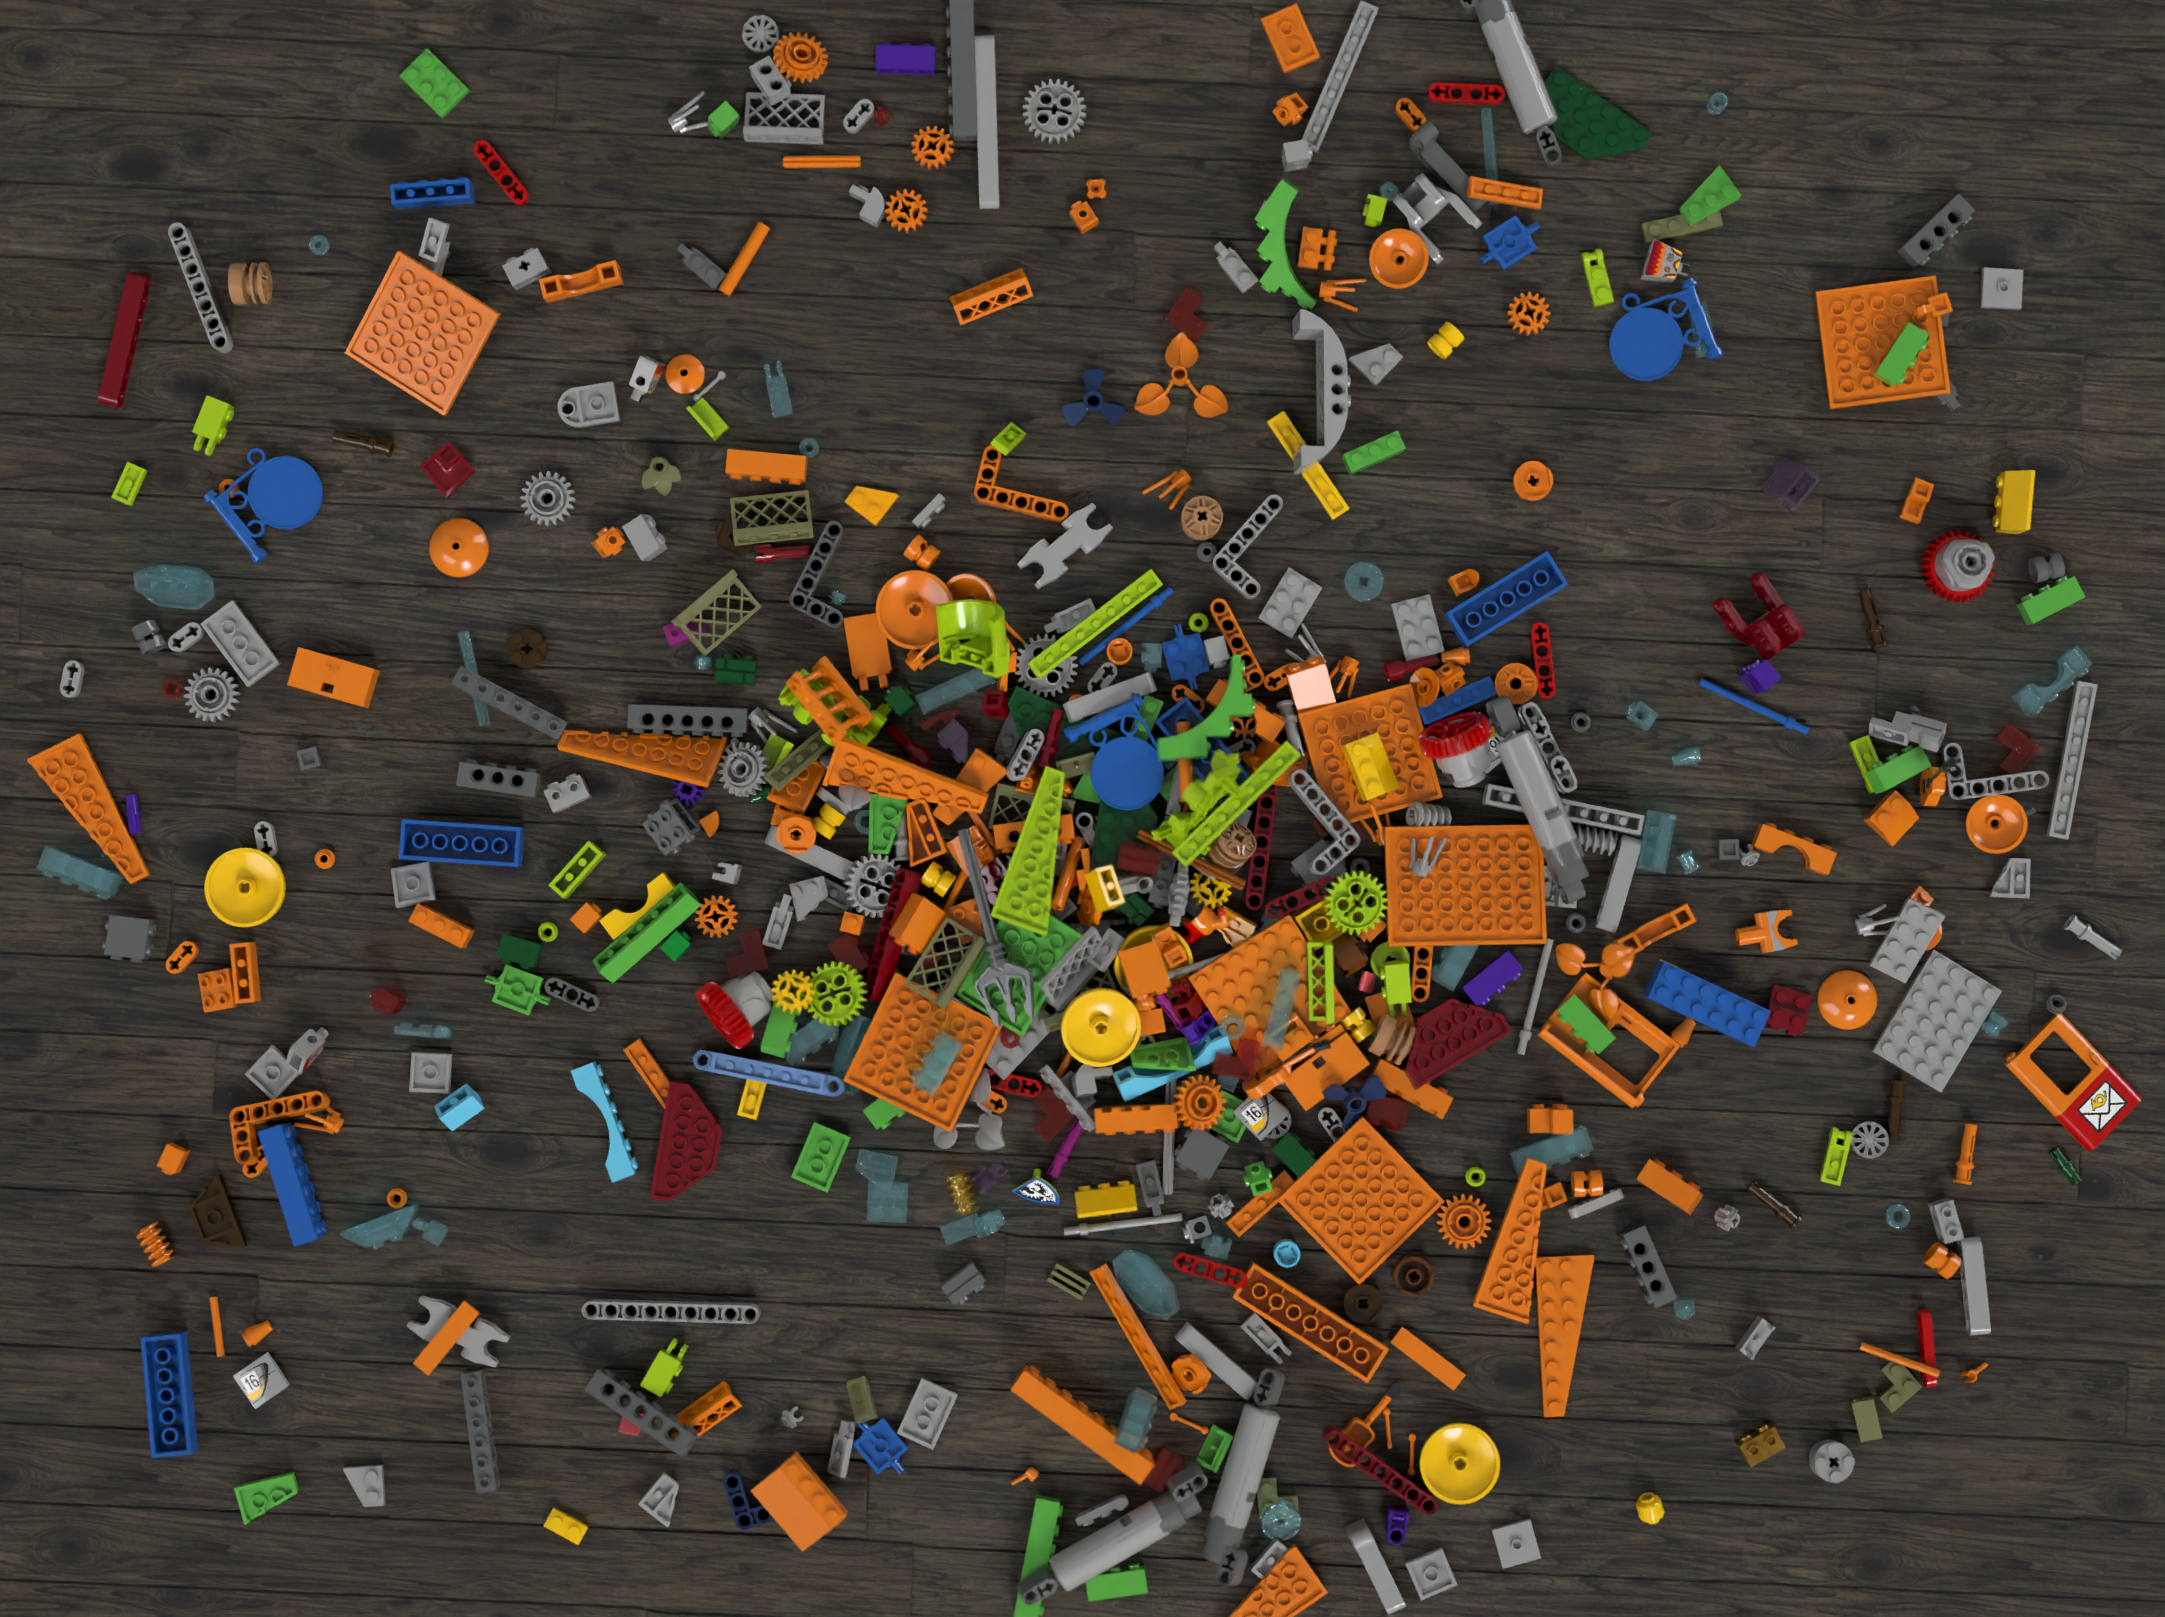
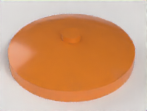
M921 570L905 571L892 577L881 589L876 602L877 621L884 635L894 644L906 649H923L930 641L934 642L933 645L939 642L936 606L954 601L948 586L937 576Z

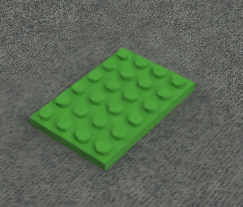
M1051 914L1049 916L1047 936L1000 920L996 926L1000 942L1005 944L1001 949L1007 952L1003 956L1008 958L1009 962L1012 961L1026 966L1033 972L1034 1018L1047 998L1039 983L1083 936L1082 933ZM986 943L956 995L990 1016L975 989L976 981L990 967L989 963L992 961L991 958H987L990 952L985 951L988 944ZM1021 978L1012 979L1013 1002L1017 1006L1016 1023H1013L1006 1011V1002L997 984L989 985L988 989L993 1007L1000 1011L1001 1024L1023 1037L1034 1018H1029L1023 1006L1026 1001V995Z

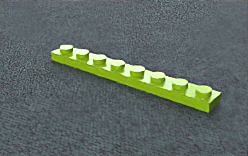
M1152 569L1148 570L1027 663L1036 677L1041 679L1163 585Z
M1286 741L1240 786L1243 791L1242 795L1237 799L1229 796L1172 854L1187 867L1301 755Z

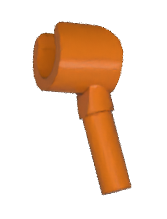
M1984 1362L1973 1370L1962 1371L1961 1376H1968V1379L1964 1382H1975L1977 1374L1988 1366L1987 1363Z
M1029 1467L1024 1474L1012 1480L1011 1484L1015 1485L1026 1478L1032 1482L1037 1478L1039 1472L1034 1467Z

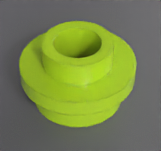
M1195 613L1189 619V626L1194 632H1203L1208 627V618L1203 613ZM1197 619L1202 621L1201 626L1195 625Z
M545 922L540 925L538 935L541 940L551 942L556 939L558 928L551 922ZM547 928H550L552 931L550 936L545 934Z
M1471 1167L1467 1170L1465 1178L1468 1184L1477 1187L1484 1183L1486 1176L1481 1168ZM1473 1173H1478L1479 1178L1477 1180L1472 1179Z

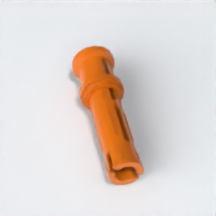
M1964 1124L1959 1161L1957 1160L1956 1162L1957 1173L1953 1182L1968 1185L1972 1183L1970 1176L1971 1170L1974 1168L1972 1156L1977 1125Z

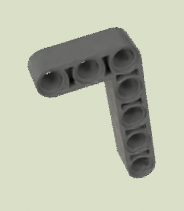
M1427 120L1412 134L1408 143L1410 150L1449 192L1458 195L1475 213L1487 200L1466 197L1468 176L1435 142L1439 132Z
M830 521L825 526L789 599L791 606L795 610L831 628L841 627L844 622V616L839 610L813 598V595L844 535V529L837 521ZM838 526L840 528L839 533L835 536L830 535V528ZM826 543L830 544V551L822 553L821 546ZM815 561L822 563V568L818 571L812 570V564ZM812 579L813 586L808 589L804 588V580ZM798 596L804 597V603L801 606L794 604V600ZM815 605L822 607V612L818 615L812 614V608ZM832 614L840 616L838 623H830L829 618Z

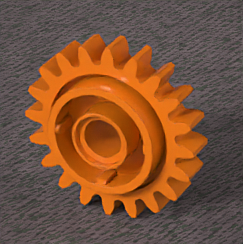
M790 32L788 37L783 35L782 40L777 41L773 51V60L776 61L775 67H781L780 73H787L786 78L793 76L794 82L797 78H800L801 83H804L805 78L812 82L813 77L818 79L819 75H823L828 63V55L824 54L825 48H820L821 42H814L815 37L808 39L807 33H805L804 37H801L800 32H797L795 37Z
M1195 1075V1078L1189 1076L1188 1081H1181L1183 1087L1176 1088L1180 1093L1173 1095L1178 1099L1177 1102L1173 1103V1105L1178 1106L1174 1113L1181 1114L1178 1120H1185L1184 1126H1190V1129L1204 1130V1127L1210 1129L1211 1124H1218L1216 1118H1223L1219 1112L1226 1111L1221 1106L1222 1103H1226V1100L1221 1099L1225 1092L1218 1091L1221 1085H1214L1215 1079L1209 1080V1076L1202 1077L1201 1075ZM1199 1098H1200L1201 1101H1202V1104H1201L1200 1107L1198 1106V1103H1197Z
M1461 1193L1459 1200L1453 1195V1202L1446 1199L1447 1207L1441 1205L1440 1208L1443 1210V1213H1437L1441 1220H1437L1436 1223L1442 1225L1437 1231L1445 1232L1441 1238L1444 1240L1449 1237L1447 1242L1449 1245L1455 1241V1248H1459L1461 1243L1464 1249H1467L1468 1243L1474 1248V1241L1482 1243L1480 1236L1487 1238L1484 1230H1491L1486 1223L1492 1220L1485 1218V1216L1490 1214V1211H1483L1486 1205L1484 1203L1478 1205L1480 1202L1479 1198L1472 1201L1471 1194L1465 1199L1464 1194ZM1463 1216H1467L1469 1220L1466 1226L1459 1225V1219Z

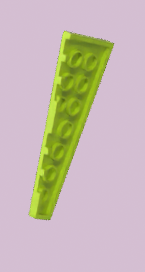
M1047 766L1045 767L991 916L1044 936H1047L1065 778L1064 772Z

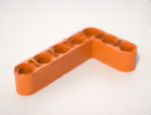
M993 445L985 448L974 489V495L978 502L1056 522H1063L1067 519L1068 507L1062 502L995 486L1002 455ZM990 451L998 453V457L995 460L987 458V454ZM985 470H991L993 477L985 479L982 474ZM980 489L988 490L989 494L986 498L978 496ZM1001 493L1008 496L1007 501L1004 503L997 501V496ZM1019 498H1024L1027 504L1025 507L1020 508L1016 505V501ZM1038 503H1043L1046 505V509L1044 512H1037L1035 506ZM1056 508H1063L1065 510L1064 516L1057 517L1054 514Z
M1220 598L1215 599L1210 605V613L1220 633L1224 636L1231 654L1241 655V657L1249 656L1251 658V664L1245 666V672H1242V680H1246L1245 693L1263 683L1264 674L1227 602ZM1221 603L1224 606V611L1216 613L1213 606ZM1231 621L1233 629L1230 631L1224 630L1223 622ZM1239 638L1242 641V647L1234 648L1231 644L1232 640ZM1252 673H1257L1260 676L1259 683L1255 684L1250 681L1249 677Z
M1379 916L1381 919H1386V920H1387V916H1385V917ZM1413 946L1410 987L1411 999L1417 1002H1424L1429 996L1433 946ZM1421 948L1427 950V957L1424 959H1420L1417 954ZM1418 968H1424L1426 971V975L1422 979L1416 976ZM1418 987L1424 990V996L1420 999H1417L1414 995V991Z
M312 1091L234 1108L229 1114L236 1161L244 1165H254L258 1161L256 1124L323 1111L329 1107V1096L319 1091ZM318 1096H321L322 1101L316 1106L315 1100ZM301 1100L302 1107L297 1110L296 1103ZM282 1104L283 1110L278 1114L277 1107ZM263 1108L264 1114L259 1118L257 1115L258 1110ZM243 1112L244 1119L240 1122L238 1116ZM246 1131L247 1138L245 1141H242L241 1135ZM249 1151L250 1158L245 1161L244 1154Z

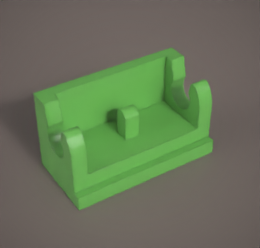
M1213 1424L1196 1458V1461L1199 1462L1198 1464L1217 1473L1233 1439V1433Z

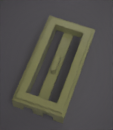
M1056 1263L1047 1279L1048 1282L1079 1300H1082L1091 1285L1090 1281L1059 1263ZM1059 1269L1084 1283V1288L1059 1274L1057 1270ZM1056 1276L1057 1278L1063 1280L1069 1285L1080 1290L1081 1293L1079 1294L1075 1292L1074 1290L1068 1288L1067 1286L1053 1279V1277Z

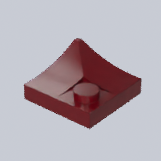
M447 442L419 466L447 500L476 472L450 442Z

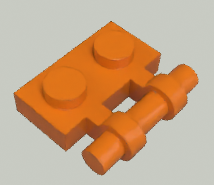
M1303 227L1298 267L1317 270L1318 262L1324 263L1323 270L1331 271L1335 259L1333 256L1334 246L1337 245V239H1335L1336 231L1329 230L1328 238L1322 237L1323 229ZM1321 245H1326L1325 255H1319Z

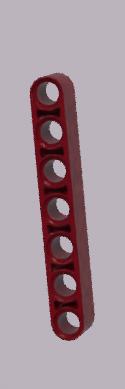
M133 272L127 274L99 391L98 401L100 404L121 408L151 286L150 276Z
M1278 785L1265 790L1257 798L1253 835L1255 840L1259 836L1264 837L1267 844L1263 848L1256 845V851L1249 860L1245 905L1252 910L1259 909L1264 900ZM1264 797L1271 800L1270 808L1262 807L1261 800ZM1261 817H1266L1269 820L1267 828L1259 826L1258 821ZM1256 856H1261L1264 859L1262 867L1254 865L1253 860ZM1256 875L1262 880L1261 885L1258 887H1254L1251 884L1252 877ZM1252 895H1256L1259 898V904L1255 907L1251 906L1248 901Z
M900 868L895 874L867 972L866 985L863 987V990L868 991V993L862 994V996L868 1001L881 1003L895 975L902 946L894 942L895 938L889 932L912 893L918 894L921 875L917 871Z
M1329 1425L1323 1429L1322 1437L1326 1444L1423 1514L1432 1515L1437 1511V1501L1429 1492L1337 1427ZM1330 1434H1337L1334 1440H1328ZM1352 1444V1449L1348 1452H1345V1446ZM1368 1456L1366 1462H1360L1361 1457ZM1379 1467H1384L1382 1473L1376 1474V1470ZM1400 1478L1398 1484L1392 1485L1393 1479ZM1415 1489V1493L1412 1496H1407L1409 1490ZM1431 1500V1504L1428 1507H1423L1425 1501Z

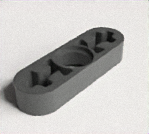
M550 978L545 983V990L548 994L580 1009L592 1012L600 1006V999L597 995L560 978ZM557 981V986L564 988V984L567 985L563 991V996H560L562 993L560 990L551 991L550 983ZM570 989H575L578 992V997L575 1000H570L567 997V992ZM582 993L585 994L583 996L585 999L594 998L595 1006L588 1008V1003L581 1001V1005L578 1004L582 998Z

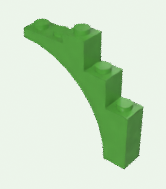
M1283 178L1254 219L1257 221L1256 225L1264 231L1266 229L1270 230L1257 249L1259 257L1267 262L1269 260L1272 261L1259 282L1262 283L1261 287L1269 293L1271 291L1275 293L1280 286L1282 288L1281 291L1290 298L1294 296L1298 299L1297 303L1305 309L1308 307L1312 309L1318 300L1308 293L1296 278L1290 266L1285 247L1286 219L1291 203L1299 189Z
M1232 655L1230 658V675L1227 688L1214 712L1201 724L1185 733L1158 739V761L1206 759L1208 753H1211L1210 741H1207V739L1229 737L1230 732H1233V721L1229 720L1230 717H1248L1253 714V711L1256 710L1255 699H1252L1251 694H1243V692H1246V680H1242V672H1245L1244 660H1241V655Z

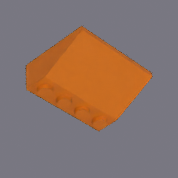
M797 1451L751 1490L753 1495L802 1552L833 1529L848 1514L847 1509Z

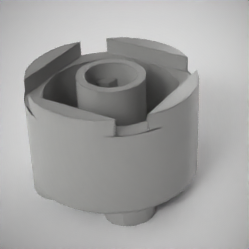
M1835 1440L1819 1441L1809 1452L1811 1470L1828 1482L1839 1483L1845 1480L1853 1470L1855 1460L1851 1451L1845 1445ZM1829 1458H1833L1834 1462L1830 1464Z

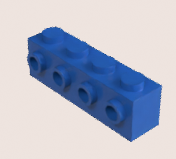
M458 177L455 180L437 179L430 182L426 180H419L416 183L398 182L397 184L390 185L391 204L396 209L475 204L474 185L466 177Z

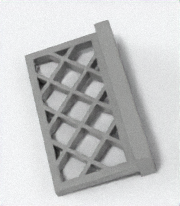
M746 92L745 123L743 126L745 142L823 144L825 95L791 94L781 100L782 105L774 110L768 101L764 100L766 98L762 93ZM751 99H760L762 104L754 109L750 102ZM793 100H798L802 105L794 111L788 104ZM812 101H820V107L815 111L808 106ZM766 106L772 113L764 119L758 112ZM786 107L791 114L783 119L778 113ZM804 108L811 113L805 120L798 115ZM755 115L762 121L757 126L749 125V120ZM774 116L781 121L777 126H771L768 123ZM794 116L801 122L797 127H791L787 123ZM815 117L819 121V128H811L807 123Z
M1093 926L1087 930L1039 983L1047 997L1046 1002L1060 1012L1099 970L1087 961L1101 940L1097 929Z

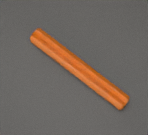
M858 155L783 157V166L785 168L860 167L861 158Z

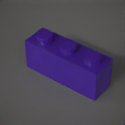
M889 42L876 45L875 69L877 74L935 75V46L928 43H922L920 46H912L911 43L892 45Z
M1766 659L1748 663L1740 670L1742 673L1738 676L1752 694L1766 691L1781 678Z
M1505 950L1460 988L1475 1006L1479 1004L1484 1006L1491 1000L1489 996L1494 992L1498 994L1506 988L1505 983L1510 979L1513 982L1522 975L1520 971L1523 968L1510 951Z

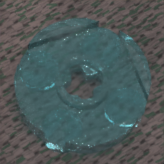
M1358 562L1352 565L1346 572L1344 577L1345 590L1351 598L1359 602L1370 601L1376 598L1382 590L1383 574L1372 563ZM1360 577H1367L1369 579L1367 587L1359 585Z
M1285 1500L1270 1505L1261 1513L1262 1530L1269 1538L1275 1539L1277 1537L1281 1538V1540H1287L1295 1536L1300 1529L1301 1517L1299 1511ZM1279 1519H1284L1285 1523L1282 1524L1281 1522H1276Z

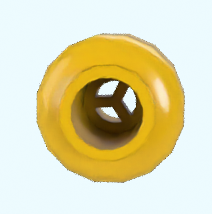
M1644 1493L1639 1496V1499L1636 1501V1509L1640 1520L1649 1524L1658 1523L1664 1515L1660 1497L1653 1493Z

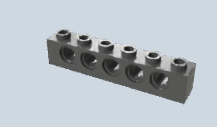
M460 666L451 683L454 687L558 742L568 726L566 721Z
M628 704L627 728L633 729L632 733H644V730H652L653 734H664L665 730L672 731L674 735H684V731H690L692 735L704 736V732H712L711 736H723V733H731V737H743V734H748L749 710ZM648 714H652L654 717L653 723L650 725H646L644 722V718ZM667 715H672L673 723L666 726L664 718ZM686 716H692L693 723L691 726L684 725L683 721ZM708 716L712 717L713 724L710 727H705L703 720ZM727 717H731L733 720V724L729 728L723 726V720Z
M485 1368L465 1370L460 1375L476 1494L496 1491L501 1485Z
M610 1370L596 1371L585 1388L586 1392L678 1455L686 1456L699 1436L694 1433L695 1429L686 1423L685 1425L678 1422L679 1418L670 1412L666 1414L662 1411L663 1407L654 1401L653 1403L647 1401L645 1394L638 1390L637 1392L631 1390L629 1383L624 1380L618 1381L615 1379V1374ZM610 1384L614 1386V1392L611 1395L607 1392V1387ZM625 1395L630 1397V1403L627 1406L623 1403ZM641 1406L646 1408V1414L643 1417L639 1414ZM657 1417L662 1419V1425L659 1428L655 1425ZM673 1428H677L679 1432L678 1437L675 1439L671 1436Z

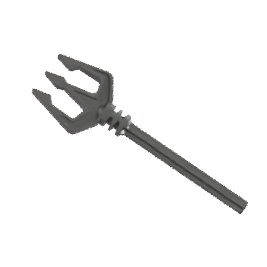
M969 828L957 831L988 943L985 951L990 952L987 958L992 959L989 963L990 967L976 981L975 989L995 1026L1000 1027V1011L993 1007L988 987L993 983L997 984L1006 1002V1011L1013 1023H1016L1017 1006L1013 1002L1012 979L1021 978L1026 995V1001L1023 1006L1029 1018L1032 1019L1034 1018L1033 972L1026 966L1012 961L1009 962V959L1003 956L1007 953L1001 949L1005 944L1000 942L994 919L991 916L992 912Z

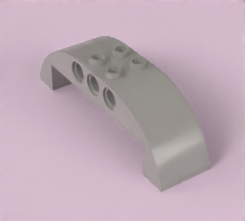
M1302 309L1299 310L1293 319V339L1316 340L1317 446H1300L1295 452L1294 474L1303 473L1316 466L1333 449L1343 433L1348 407L1351 404V396L1348 395L1351 378L1347 372L1344 348L1338 336L1324 320Z

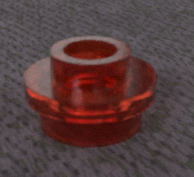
M878 106V109L874 111V120L878 122L879 126L888 124V109Z
M1006 1029L1001 1033L1000 1041L1004 1047L1014 1048L1020 1042V1035L1010 1029ZM1007 1035H1013L1014 1040L1008 1042L1006 1040Z

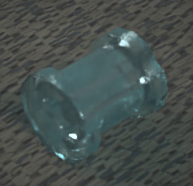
M1715 93L1707 102L1708 112L1713 115L1720 114L1728 104L1727 96L1723 93ZM1716 101H1719L1718 107L1714 105Z
M1692 849L1676 856V859L1680 860L1684 868L1685 875L1700 868V865L1696 863L1692 855Z

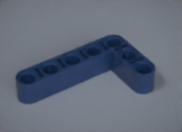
M737 1470L728 1472L724 1478L723 1485L737 1527L747 1530L775 1521L770 1513L768 1517L760 1515L759 1510L765 1509L761 1503L752 1506L742 1474ZM731 1476L736 1477L738 1484L731 1485L728 1478ZM742 1496L744 1503L737 1504L734 1497ZM740 1516H749L750 1522L743 1523Z

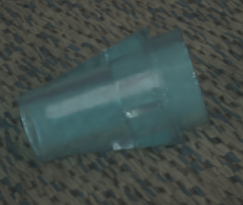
M1692 745L1671 755L1674 766L1698 765V762H1702L1698 746L1693 747Z

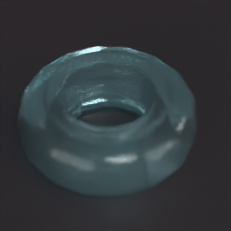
M861 810L855 816V827L859 832L869 834V827H863L860 822L862 817L869 816V810Z
M1235 1015L1225 1017L1220 1024L1222 1035H1227L1230 1040L1240 1038L1245 1030L1243 1021ZM1229 1023H1236L1238 1030L1231 1033L1227 1031L1226 1027Z
M1895 1204L1888 1208L1885 1218L1891 1227L1901 1229L1908 1225L1910 1212L1905 1206ZM1896 1211H1901L1903 1214L1900 1222L1893 1220V1214Z

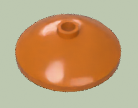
M1389 230L1379 236L1374 242L1369 256L1370 268L1376 279L1385 286L1395 289L1407 288L1417 283L1425 274L1429 262L1428 249L1424 241L1410 230ZM1399 256H1403V263L1397 262Z
M456 518L438 526L431 537L429 551L434 565L441 572L452 577H467L476 573L485 564L489 553V543L485 532L480 526L470 520ZM455 543H459L460 545L457 550H454L453 545Z
M970 573L959 574L946 583L954 601L972 599L974 597L976 600L996 603L995 594L990 585L977 575Z
M2001 794L1985 796L1976 801L1970 808L1966 817V831L1972 843L1979 849L1993 854L2005 853L2017 847L2025 837L2027 816L2022 806L2011 797ZM1996 819L1998 824L1993 827L1991 821Z
M1843 970L1831 974L1823 981L1818 991L1817 1004L1822 1017L1829 1024L1839 1029L1851 1030L1865 1025L1872 1018L1877 1007V993L1873 984L1866 976L1856 971ZM1849 997H1853L1854 999L1852 1004L1848 1003Z

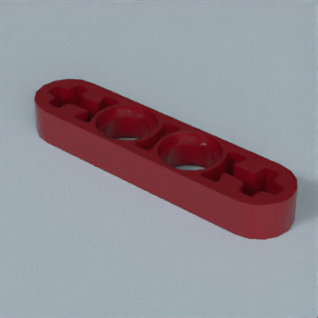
M1328 876L1268 902L1265 906V913L1269 918L1276 919L1330 894L1324 889L1322 890L1324 894L1319 896L1316 884L1319 883V886L1322 887L1325 885L1326 880L1337 882L1334 878ZM1313 888L1316 891L1315 898L1307 899L1304 895L1305 890ZM1289 896H1295L1298 899V904L1295 907H1289L1286 904ZM1279 900H1283L1287 911L1283 912V908L1278 909L1277 915L1268 912L1271 904L1277 907L1281 905Z

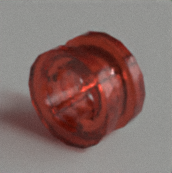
M173 680L165 682L162 688L164 695L169 698H178L183 692L182 685ZM171 684L172 686L177 687V689L174 690L175 694L168 692V690L171 689Z

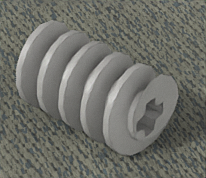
M1416 801L1410 804L1407 810L1406 823L1409 826L1414 824L1415 827L1450 826L1451 812L1446 806Z
M1580 824L1577 825L1575 832L1580 844L1584 845L1585 851L1591 846L1592 853H1595L1597 848H1599L1600 854L1607 850L1608 856H1610L1615 849L1618 832L1613 836L1612 831L1609 830L1605 835L1604 829H1600L1597 834L1595 827L1589 832L1588 826H1584L1582 830Z

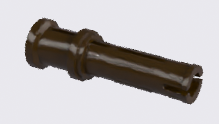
M335 430L333 434V443L367 449L372 454L377 452L386 454L387 457H391L394 452V440H381L377 436L368 438Z
M1871 588L1859 591L1868 625L1866 631L1870 635L1872 642L1871 650L1889 645L1883 632L1885 628L1880 624Z
M1889 1079L1891 1087L1890 1095L1887 1096L1888 1101H1890L1887 1133L1889 1139L1899 1140L1902 1103L1906 1100L1904 1091L1908 1081Z
M1755 1180L1750 1182L1746 1190L1768 1206L1775 1213L1776 1218H1781L1789 1225L1791 1230L1799 1224L1803 1217L1801 1214H1796L1789 1208L1787 1203L1780 1202Z

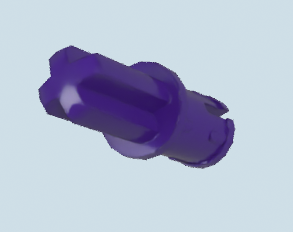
M138 794L126 795L127 813H125V816H128L129 833L139 834L142 831L140 821L142 812H139Z

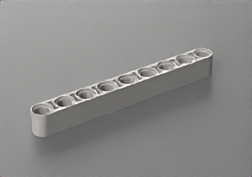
M994 35L975 36L979 207L980 209H999Z
M590 1299L583 1305L582 1314L585 1318L594 1320L751 1324L760 1317L761 1310L754 1303ZM589 1304L596 1306V1314L589 1313ZM608 1305H614L616 1307V1314H610L608 1312ZM629 1305L636 1308L637 1312L635 1315L628 1313L627 1307ZM647 1307H655L656 1315H649ZM667 1307H674L676 1315L670 1316L667 1313ZM693 1307L696 1310V1316H689L686 1311L687 1308ZM707 1308H714L716 1316L709 1317L706 1312ZM733 1308L736 1311V1317H728L726 1310ZM750 1308L755 1310L756 1317L749 1318L746 1315V1310Z

